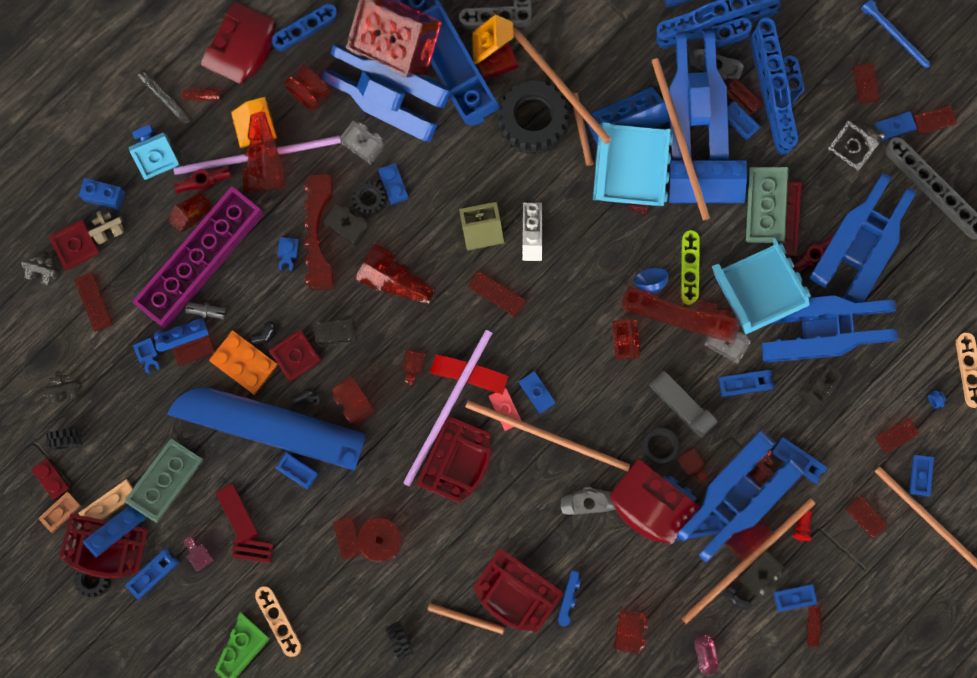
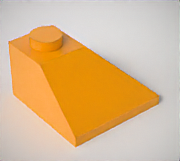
M495 14L472 32L474 64L477 65L514 38L513 22Z
M265 97L245 102L231 112L240 148L277 138Z

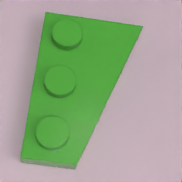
M241 612L237 618V624L230 634L231 637L227 647L224 648L215 672L222 678H237L270 639Z

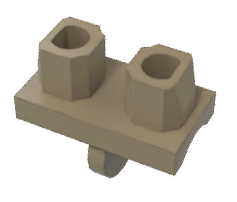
M97 211L98 218L93 219L92 222L94 225L98 223L102 225L88 232L90 237L93 236L96 242L101 244L108 240L104 230L111 228L115 237L124 233L121 223L123 220L119 216L106 222L107 219L111 218V214L108 212L103 215L101 211Z

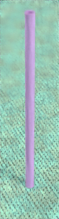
M334 136L175 167L174 173L175 175L184 174L200 169L204 170L341 143L340 136Z
M485 330L403 482L405 485L410 487L487 345L492 332Z

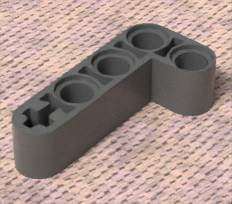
M514 0V6L463 9L459 13L460 27L465 31H475L485 23L481 20L483 17L491 18L496 14L500 17L508 16V20L513 22V28H527L531 24V0H526L525 2ZM520 15H526L528 18L525 20H521L518 17Z
M662 371L649 383L653 391L700 438L717 424L716 418L709 411L703 410L665 371Z

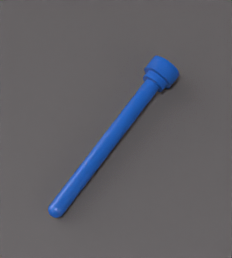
M869 0L861 10L869 16L872 15L924 68H929L930 62L877 10V3L874 0Z

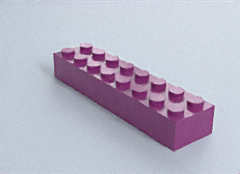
M231 186L132 302L166 330L185 308L187 302L191 301L263 217L264 214L261 209Z

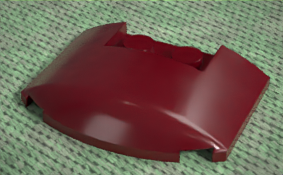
M234 2L226 12V17L211 45L207 47L201 66L241 85L244 83V79L251 75L254 76L268 58L273 46L272 38L275 35V20Z
M448 416L416 485L461 503L475 491L486 473L491 455L490 433Z
M639 459L609 495L617 513L633 530L650 540L671 545L678 537L676 534L701 508Z
M70 513L59 556L62 561L64 560L69 566L82 573L96 577L121 578L138 574L148 529L135 527L98 557H95L83 542L109 521Z
M501 548L498 549L473 586L474 592L476 591L482 605L495 618L515 629L522 631L533 630V632L539 631L564 594Z

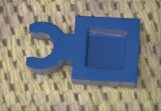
M280 237L278 257L283 258L279 262V269L283 271L284 264H289V271H293L292 259H297L299 239Z
M151 338L133 345L139 363H146L144 367L146 373L151 374L150 366L155 365L158 371L161 369L159 363L154 361V358L159 356Z

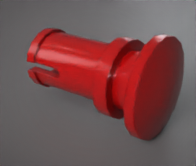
M807 511L799 519L798 527L795 528L797 534H792L793 538L800 541L812 540V537L808 536L811 533L810 523L813 514L811 511Z

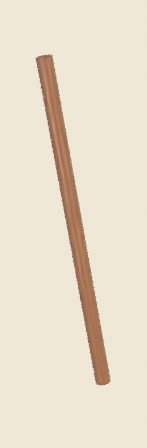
M514 27V37L605 144L610 143L611 138L517 27Z
M659 58L652 60L657 80L703 221L710 219L708 209Z
M468 400L466 404L468 409L625 471H628L630 468L629 463Z
M879 466L874 472L977 569V558Z
M811 498L808 499L681 619L686 624L692 620L816 503Z

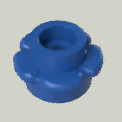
M934 390L932 394L928 395L929 402L934 408H943L945 406L946 398L941 391Z

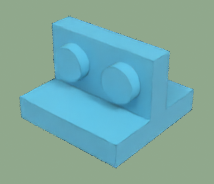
M164 132L129 147V151L144 180L179 166L170 141Z

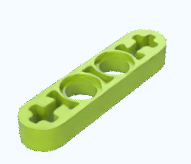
M692 230L684 233L681 244V300L687 305L694 304L699 297L700 239L699 235ZM689 235L692 236V239L696 240L692 243V249H688L689 241L685 240L688 239ZM693 254L696 260L693 263H688L685 260V256ZM687 272L694 273L695 280L693 282H688L685 279ZM684 285L696 286V288H691V294L695 295V297H692V300H688V297L685 296L688 293V287H684Z

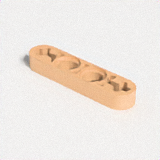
M962 333L956 339V349L966 404L976 408L977 404H975V401H971V397L974 396L973 390L969 391V389L976 388L977 382L975 385L967 382V376L970 374L977 378L976 341L972 334ZM964 337H965L966 340H969V341H970V343L967 344V350H970V349H971L972 352H969V351H968V352L962 353V351H965V350H966L965 344H964V343H963V344L961 343V341L964 339ZM965 356L973 358L974 363L972 366H967L964 363Z
M269 587L259 588L256 591V600L282 650L287 656H297L301 652L302 646L278 599ZM263 590L270 593L267 596L269 602L274 600L275 604L264 607V605H267L265 599H260ZM272 607H276L279 610V616L275 619L269 616V610ZM283 624L289 629L285 636H281L278 633V627ZM291 635L293 636V639H290L292 644H297L295 653L292 651L288 652L287 648L290 646L287 641L283 643V639H287Z

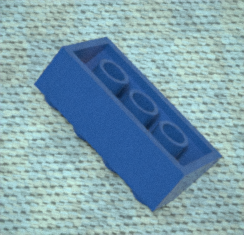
M652 87L590 113L598 124L610 123L611 125L655 128L671 121L665 101ZM587 123L592 133V136L598 145V134Z
M670 161L668 166L669 203H697L684 161ZM692 161L705 203H745L747 183L746 161Z

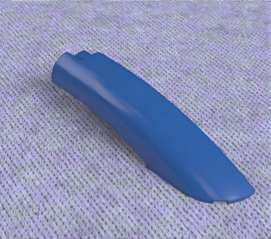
M395 0L440 81L451 88L449 96L465 124L476 125L484 122V117L500 109L439 0Z
M197 388L182 394L175 400L167 414L353 471L356 468L366 435L365 433L212 388Z

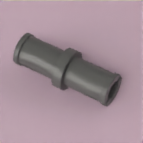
M187 302L186 307L194 309L187 308L186 314L222 320L225 318V314L220 313H226V308L210 306L209 303Z

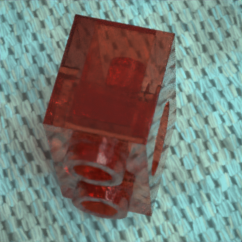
M624 319L612 321L615 359H640L637 320Z

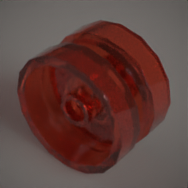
M302 64L295 71L297 78L290 76L283 84L300 104L309 111L314 112L320 106L317 98L326 100L331 94V90L311 69Z
M383 518L371 519L359 530L357 538L358 547L362 554L371 561L379 563L388 562L400 552L402 535L398 527L391 521ZM379 536L383 538V542L381 544L377 543L378 540L376 538Z

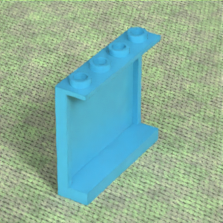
M610 123L599 124L609 135L611 141L605 144L598 136L593 200L664 206L668 196L667 191H665V185L669 182L667 164H670L671 153H668L669 145H672L673 135L670 134L671 129L611 125Z
M775 238L772 239L774 246L722 269L719 264L712 266L714 276L745 334L810 306L808 298L811 295L808 288L801 285L802 279L800 274L794 272L792 260L790 257L786 258L783 244H778Z

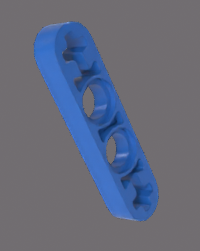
M326 4L279 31L272 38L274 48L278 51L287 50L333 23L337 19L336 8L333 5ZM326 11L332 12V13H331L332 16L329 17L328 15H326L325 12H326ZM316 19L318 24L315 27H309L308 21ZM295 28L302 30L301 35L298 37L292 35V31ZM287 33H289V36L292 39L291 41H289V39L287 38ZM278 39L284 40V44L278 43Z

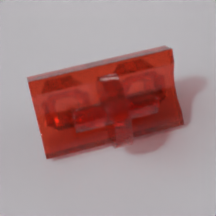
M770 450L755 465L759 470L752 477L759 484L774 475L763 464L764 461L769 466L774 463L769 458L772 453Z

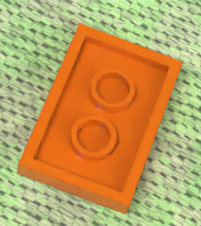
M233 330L209 359L211 363L254 395H256L278 366L277 363Z

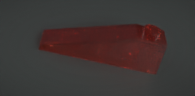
M265 112L251 114L247 136L250 144L249 149L245 151V156L248 157L247 166L243 167L242 173L243 191L257 192L285 188L283 166Z
M374 243L354 279L369 288L429 304L435 291L418 276H412L407 271V266L397 263L394 260L395 256L391 252Z

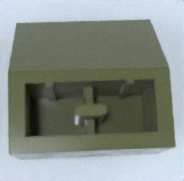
M497 202L459 209L467 251L504 244Z

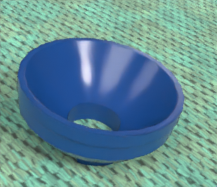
M662 268L643 270L635 275L634 284L637 289L645 294H658L669 281L668 272Z

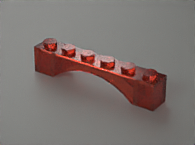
M308 175V181L304 183L305 193H308V200H305V211H308V218H305V229H308V237H305V248H308V255H305V266H308V274H305V283L309 285L310 290H334L333 270L324 259L318 240L319 222L322 213L333 198L331 175Z
M629 286L621 303L625 311L734 344L740 327L737 319L721 314L688 309L660 299L646 291Z

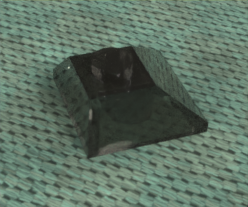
M849 119L828 149L859 171L885 137V134L871 124Z

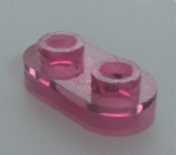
M709 635L698 636L694 646L699 668L704 675L715 674L718 671V661L713 640Z

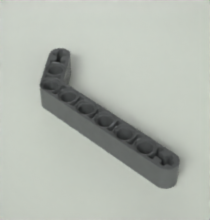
M893 138L885 148L887 157L969 238L976 240L977 232L974 231L973 226H977V212L903 139ZM905 159H911L913 165H908ZM919 172H924L926 178H921ZM932 185L938 186L940 192H935L932 189ZM947 198L953 201L952 206L946 203ZM964 212L967 215V219L961 218L959 213Z

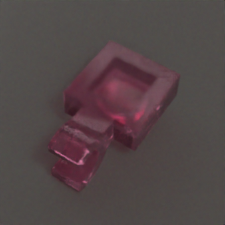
M192 537L183 541L191 552L186 557L197 572L214 561L205 546L197 547Z

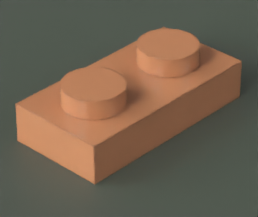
M66 492L38 519L51 533H54L69 519L70 513L74 514L82 506L70 492Z

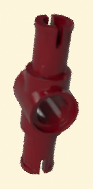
M228 166L214 171L200 169L195 171L188 179L173 182L177 194L190 189L204 191L216 184L215 182L231 178ZM201 177H207L204 183H198Z
M832 234L831 237L822 243L810 246L800 256V259L793 263L794 272L800 273L807 267L810 268L817 265L835 234ZM810 252H816L818 259H812Z

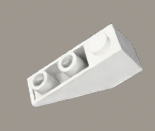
M523 203V261H542V203Z

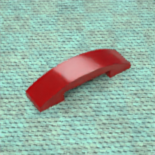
M436 355L430 373L448 379L459 380L468 362ZM475 365L466 383L503 395L509 377Z

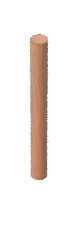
M573 93L574 96L579 100L578 93ZM573 106L586 166H590L594 163L584 118Z
M432 603L429 604L427 610L503 634L505 627Z

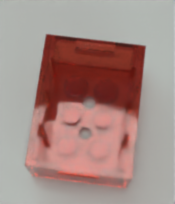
M359 0L346 50L376 61L405 78L413 77L416 74L418 76L421 74L426 75L442 22L395 0ZM378 29L381 32L380 36H378L376 33ZM393 36L396 38L395 43L392 42Z

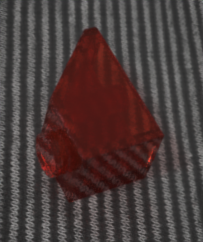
M198 194L176 204L167 220L181 233L193 227L213 206L201 194Z

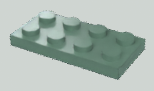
M750 167L746 229L747 243H773V238L778 243H785L788 167Z
M170 439L126 497L125 503L158 523L201 465L203 459L173 439Z

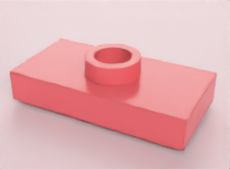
M506 388L503 395L494 393L489 396L495 411L521 421ZM501 422L504 431L514 428V426Z

